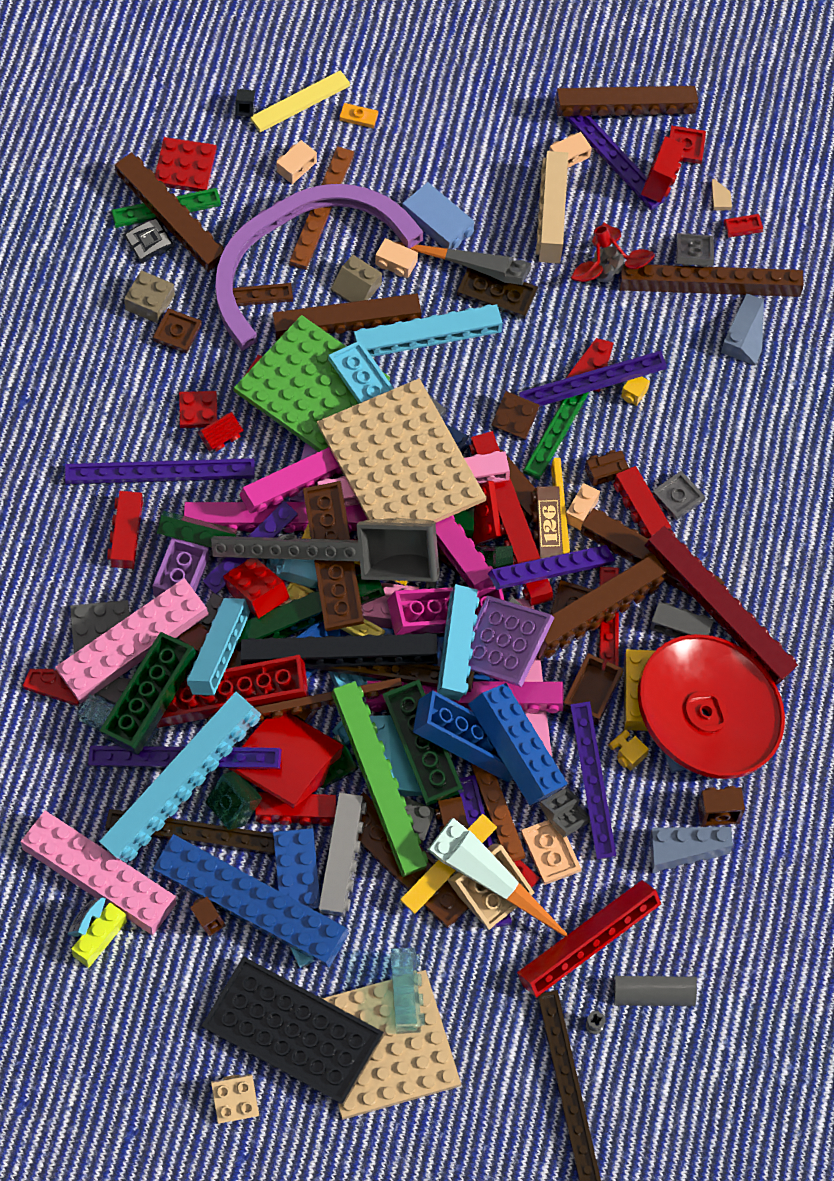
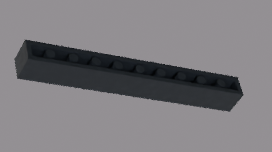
M406 633L403 635L368 634L364 636L346 635L341 637L308 636L306 638H249L241 640L240 660L243 666L300 655L305 663V668L438 664L437 634Z

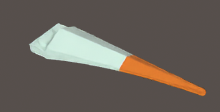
M451 818L427 850L442 863L506 899L559 934L567 936V933L479 839L456 819Z

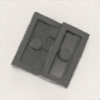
M567 787L544 799L539 804L549 822L563 837L590 823L589 814L578 805L580 799Z

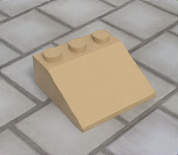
M501 844L490 845L487 849L527 892L533 895L535 892ZM460 872L455 873L448 879L457 895L488 930L517 908L514 904Z

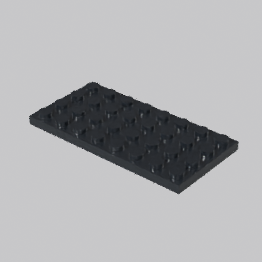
M244 956L201 1026L208 1032L343 1106L385 1035L383 1031Z

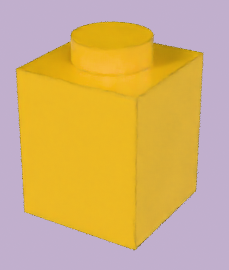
M642 376L628 380L622 389L621 397L627 403L637 406L648 391L650 381Z

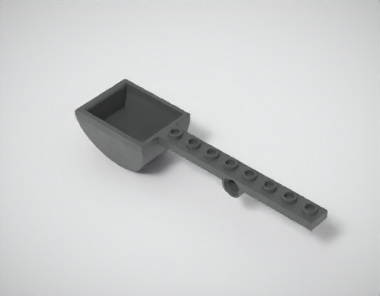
M387 518L360 521L357 524L358 540L297 538L294 534H284L278 538L213 536L211 538L213 557L360 561L361 579L436 582L440 576L436 522L432 520Z

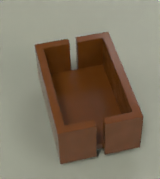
M587 653L563 703V711L572 714L571 704L590 701L594 725L598 726L622 677L623 668L607 662L605 671H603L604 660Z

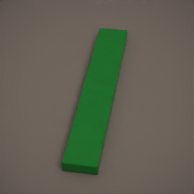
M217 188L176 196L181 206H186L189 212L221 206ZM144 203L111 210L115 228L138 224L156 218Z
M589 392L562 401L523 469L524 474L540 481L588 397Z

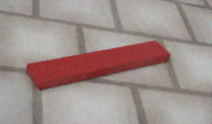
M600 567L599 586L619 575V568ZM619 612L615 614L616 616L608 622L603 621L599 626V658L604 660L603 671H605L607 662L619 667Z

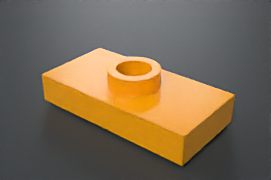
M344 103L340 114V121L374 129L378 111Z

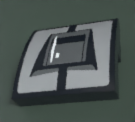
M157 217L145 221L123 234L142 264L156 254L161 256L175 246Z

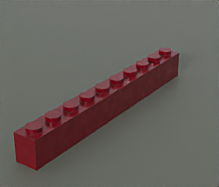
M663 526L646 542L644 546L650 553L656 556L672 576L741 648L762 664L777 685L798 666L795 658L782 649L780 642L774 640L769 635L768 630L758 624L754 615L742 607V603L729 593L725 585L720 584L715 579V575L702 565L698 557L693 556L689 552L688 547L676 538L675 533L671 529Z

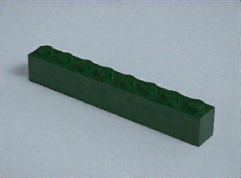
M361 573L357 575L361 605L385 596L380 580L361 579ZM319 591L311 592L300 599H294L281 607L278 606L259 619L254 616V618L247 620L237 642L240 651L241 640L284 638L324 621Z

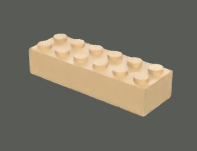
M547 151L546 158L542 160L536 255H539V262L560 264L568 152Z

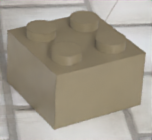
M141 270L124 298L125 310L158 324L175 296L174 284Z

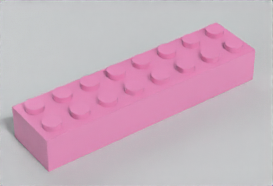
M184 578L55 668L81 704L142 662L160 632L173 638L178 637L209 615L207 608Z
M47 811L42 813L21 840L22 849L93 897L97 899L105 898L104 904L112 903L126 914L128 920L152 936L176 905L175 895Z

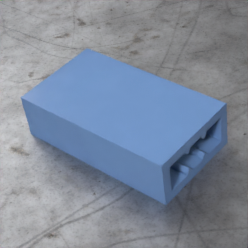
M429 182L403 202L402 208L427 235L443 248L456 249L463 239L469 238L474 232V220Z

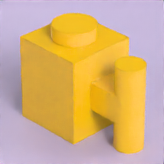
M624 730L608 746L611 750L618 746L621 748L617 755L618 762L622 767H627L631 771L647 757L649 748L636 736L628 742L626 739L630 736V733Z

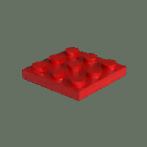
M164 137L155 178L158 181H162L168 188L194 192L208 190L217 145Z

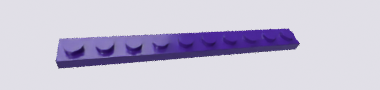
M254 458L65 464L66 484L255 479Z
M90 746L88 765L90 767L166 768L185 747L144 746L140 754L137 755L120 746ZM232 747L231 753L226 757L223 756L217 767L280 769L282 749Z

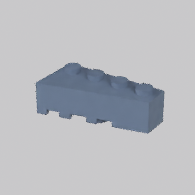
M652 828L650 833L652 873L667 868H676V866L683 864H692L703 859L708 860L730 854L733 846L732 828Z

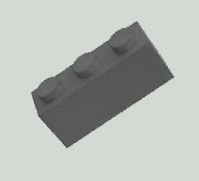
M659 602L650 630L674 638L694 634L709 635L714 620L705 615L694 614L687 609L673 607L669 603Z

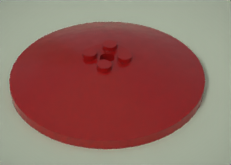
M694 634L680 636L660 646L650 656L641 671L638 682V704L645 727L661 750L684 768L711 778H738L760 769L777 751L785 727V713L781 695L772 677L762 664L738 645L710 635ZM702 709L708 711L709 716H705L702 713Z

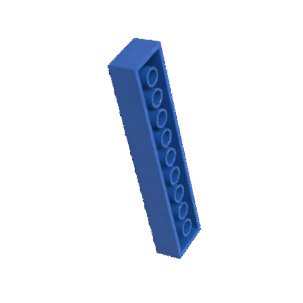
M174 834L153 867L155 873L199 898L208 897L215 907L327 968L331 966L349 934L347 928Z

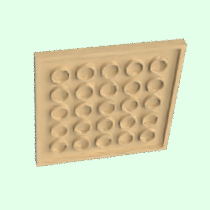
M426 970L322 998L385 1033L344 1106L337 1103L342 1120L461 1086Z

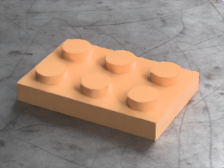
M549 820L521 830L523 839L544 885L581 872V867L567 836L563 837L559 834Z

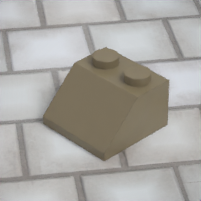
M352 255L341 267L331 287V291L347 302L369 300L382 285V273L355 255Z

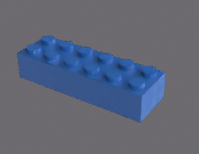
M507 683L481 693L468 703L529 806L555 794L568 784Z
M433 690L419 699L413 730L415 734L506 782L513 780L471 710Z

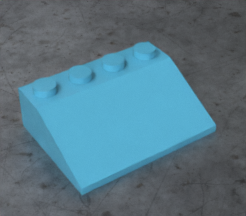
M390 715L369 716L371 722H374L377 726L378 733L376 735L378 740L384 744L385 752L383 753L392 765L391 774L393 778H397L399 794L404 797L423 796L392 717Z

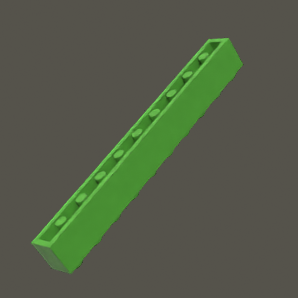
M356 681L334 688L331 693L401 876L405 877L424 870L427 866L426 863H428L425 851H421L419 846L421 844L418 833H414L412 828L414 825L413 819L410 814L407 815L405 810L407 806L406 801L398 792L399 783L397 778H393L391 774L392 765L390 760L384 756V744L377 738V726L370 720V708L368 704L363 702V690L361 686H357Z

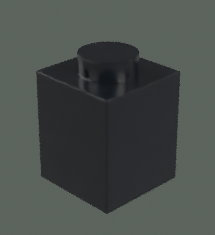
M237 89L235 115L253 117L255 90Z

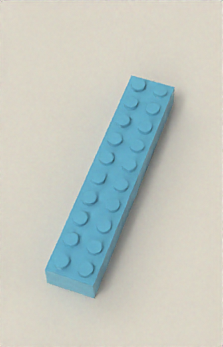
M235 692L99 842L116 858L126 863L132 861L137 856V851L140 847L150 842V836L155 831H159L164 826V821L178 811L180 803L188 800L192 795L191 791L205 781V776L210 771L212 772L218 767L220 759L223 756L229 755L233 750L232 746L246 736V731L250 726L253 727L259 722L261 713L239 693Z

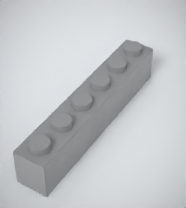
M339 793L319 905L321 914L345 917V912L350 909L351 900L348 899L349 892L353 891L354 880H351L352 872H356L357 869L355 854L360 851L361 842L358 841L359 833H363L364 822H361L362 814H366L367 803L364 801L363 796Z

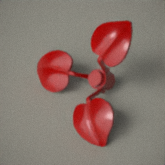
M603 222L601 226L594 230L595 236L592 240L593 246L596 247V262L588 261L580 264L574 270L571 279L585 282L598 277L603 271V267L599 265L600 247L606 248L612 243L620 254L627 259L625 266L628 269H639L647 265L654 258L655 254L649 250L638 249L632 251L629 256L626 255L616 243L621 237V231Z

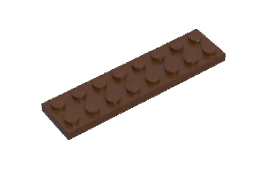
M341 481L303 488L311 539L351 540ZM314 560L325 630L331 631L364 624L354 561Z
M363 792L360 796H363L364 801L367 803L366 814H362L361 822H364L363 833H359L358 841L361 842L360 845L409 891L436 861L425 851L428 858L426 868L402 877L373 800ZM448 880L423 905L447 929L469 909L457 895Z

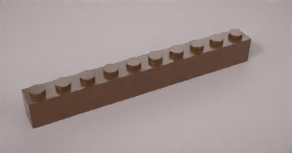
M623 264L619 274L620 291L800 297L804 286L803 270L648 264L639 269H628Z

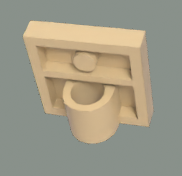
M252 1074L242 1076L231 1075L221 1080L211 1081L218 1124L259 1116Z

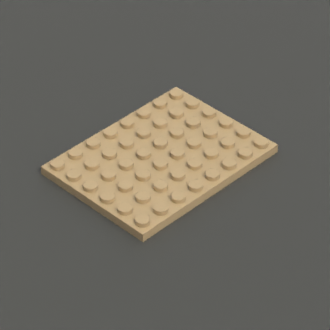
M420 378L317 421L319 430L368 520L412 518L439 522L486 501L484 492Z

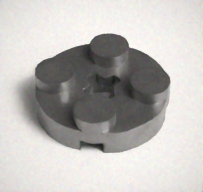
M613 246L600 248L599 265L603 267V271L596 277L600 282L611 281L613 279L612 276L615 273L619 274L622 270L624 257L617 248ZM596 251L594 253V258L592 260L593 262H596L597 260Z

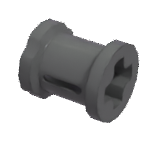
M599 1011L591 1012L585 1024L587 1031L593 1035L601 1033L605 1024V1016ZM592 1020H595L599 1025L596 1026L595 1023H592Z

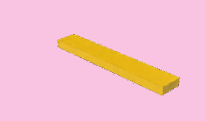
M554 458L551 464L552 486H559L562 547L563 554L570 553L561 459Z
M482 814L467 830H470L483 843L496 830L497 826ZM438 860L400 901L416 914L456 870Z

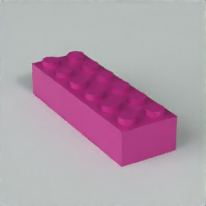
M492 585L478 593L479 604L477 609H475V614L478 616L487 595L504 600L502 589L496 590L495 586ZM453 587L394 591L387 600L394 634L445 633L449 596Z

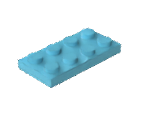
M360 340L328 356V360L359 404L394 389Z

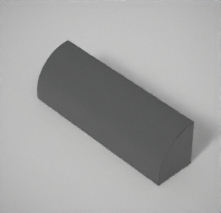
M615 976L613 982L615 1006L696 1005L697 977Z

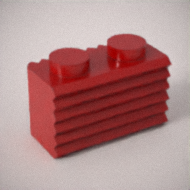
M231 411L200 430L198 434L209 452L213 449L217 452L225 447L224 443L230 440L232 443L240 438L239 433L243 431V428H241V425Z

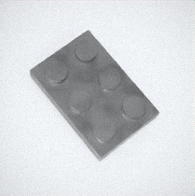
M677 233V264L683 266L699 265L700 267L713 266V236Z

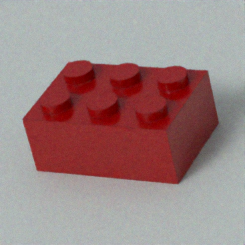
M665 136L653 160L641 195L660 203L663 197L668 196L671 190L669 186L674 184L677 178L675 174L678 173L681 167L679 162H682L685 156V152H683L685 144Z
M257 558L247 559L244 563L223 575L229 593L235 598L246 599L249 611L258 619L290 599L284 581Z

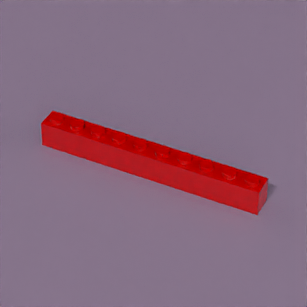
M493 431L471 437V445H469L471 456L491 454L495 451L500 452ZM511 479L494 482L501 532L506 539L504 541L505 548L512 555L510 557L511 564L515 565L541 559ZM548 579L522 584L524 587L522 590L524 599L529 601L530 606L553 600V590Z

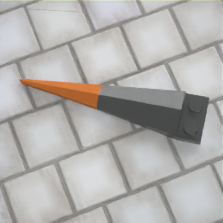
M395 242V243H398V244H400V245H402V246H405V245H404L403 243H401V242ZM415 245L410 248L419 253L466 266L504 283L523 285L531 270V263L524 260L514 261V257L424 245Z

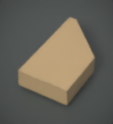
M712 179L713 210H731V192L717 180Z

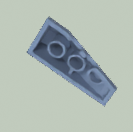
M746 294L724 340L721 353L756 366L762 352L763 299Z

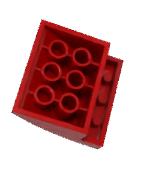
M290 713L283 714L282 717L272 719L271 716L261 723L242 747L282 749L280 769H228L292 808H295L324 784L330 766L341 757L344 745Z

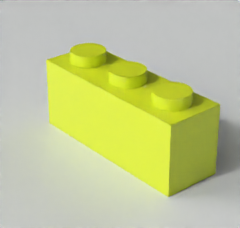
M109 903L101 912L100 918L96 919L87 929L86 935L81 936L71 948L73 957L89 968L127 923L126 914L112 903Z

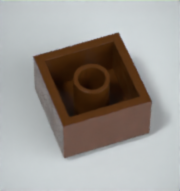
M727 786L724 789L710 787L702 790L697 804L700 826L740 824L745 811L742 788Z

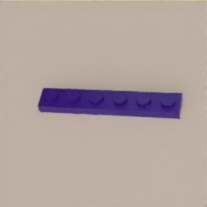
M283 501L248 537L275 538L298 516V513ZM226 557L203 582L215 594H218L226 586L223 575L250 558Z

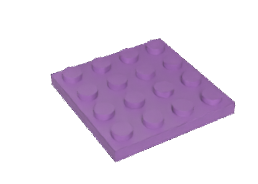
M487 595L477 616L476 624L473 626L475 637L470 647L473 649L472 657L468 662V666H471L470 671L522 687L554 617L545 612Z

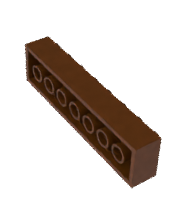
M652 554L552 615L554 620L536 656L538 660L544 657L550 658L556 653L557 649H564L569 646L570 641L581 639L588 630L594 631L603 621L608 622L612 620L616 613H623L634 602L636 604L640 603L647 594L653 595L660 589L659 585L664 581L667 570L656 556Z

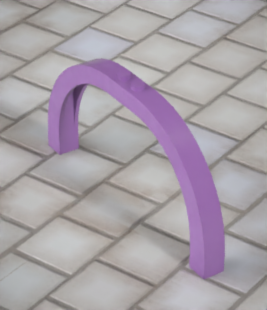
M320 185L299 191L282 201L279 200L272 207L260 211L257 216L244 224L230 239L220 257L216 273V298L222 322L241 351L257 342V333L242 315L234 298L233 280L236 268L243 255L257 240L304 212L329 206H342L362 210L388 225L405 247L409 249L423 241V231L400 205L387 196L355 185Z

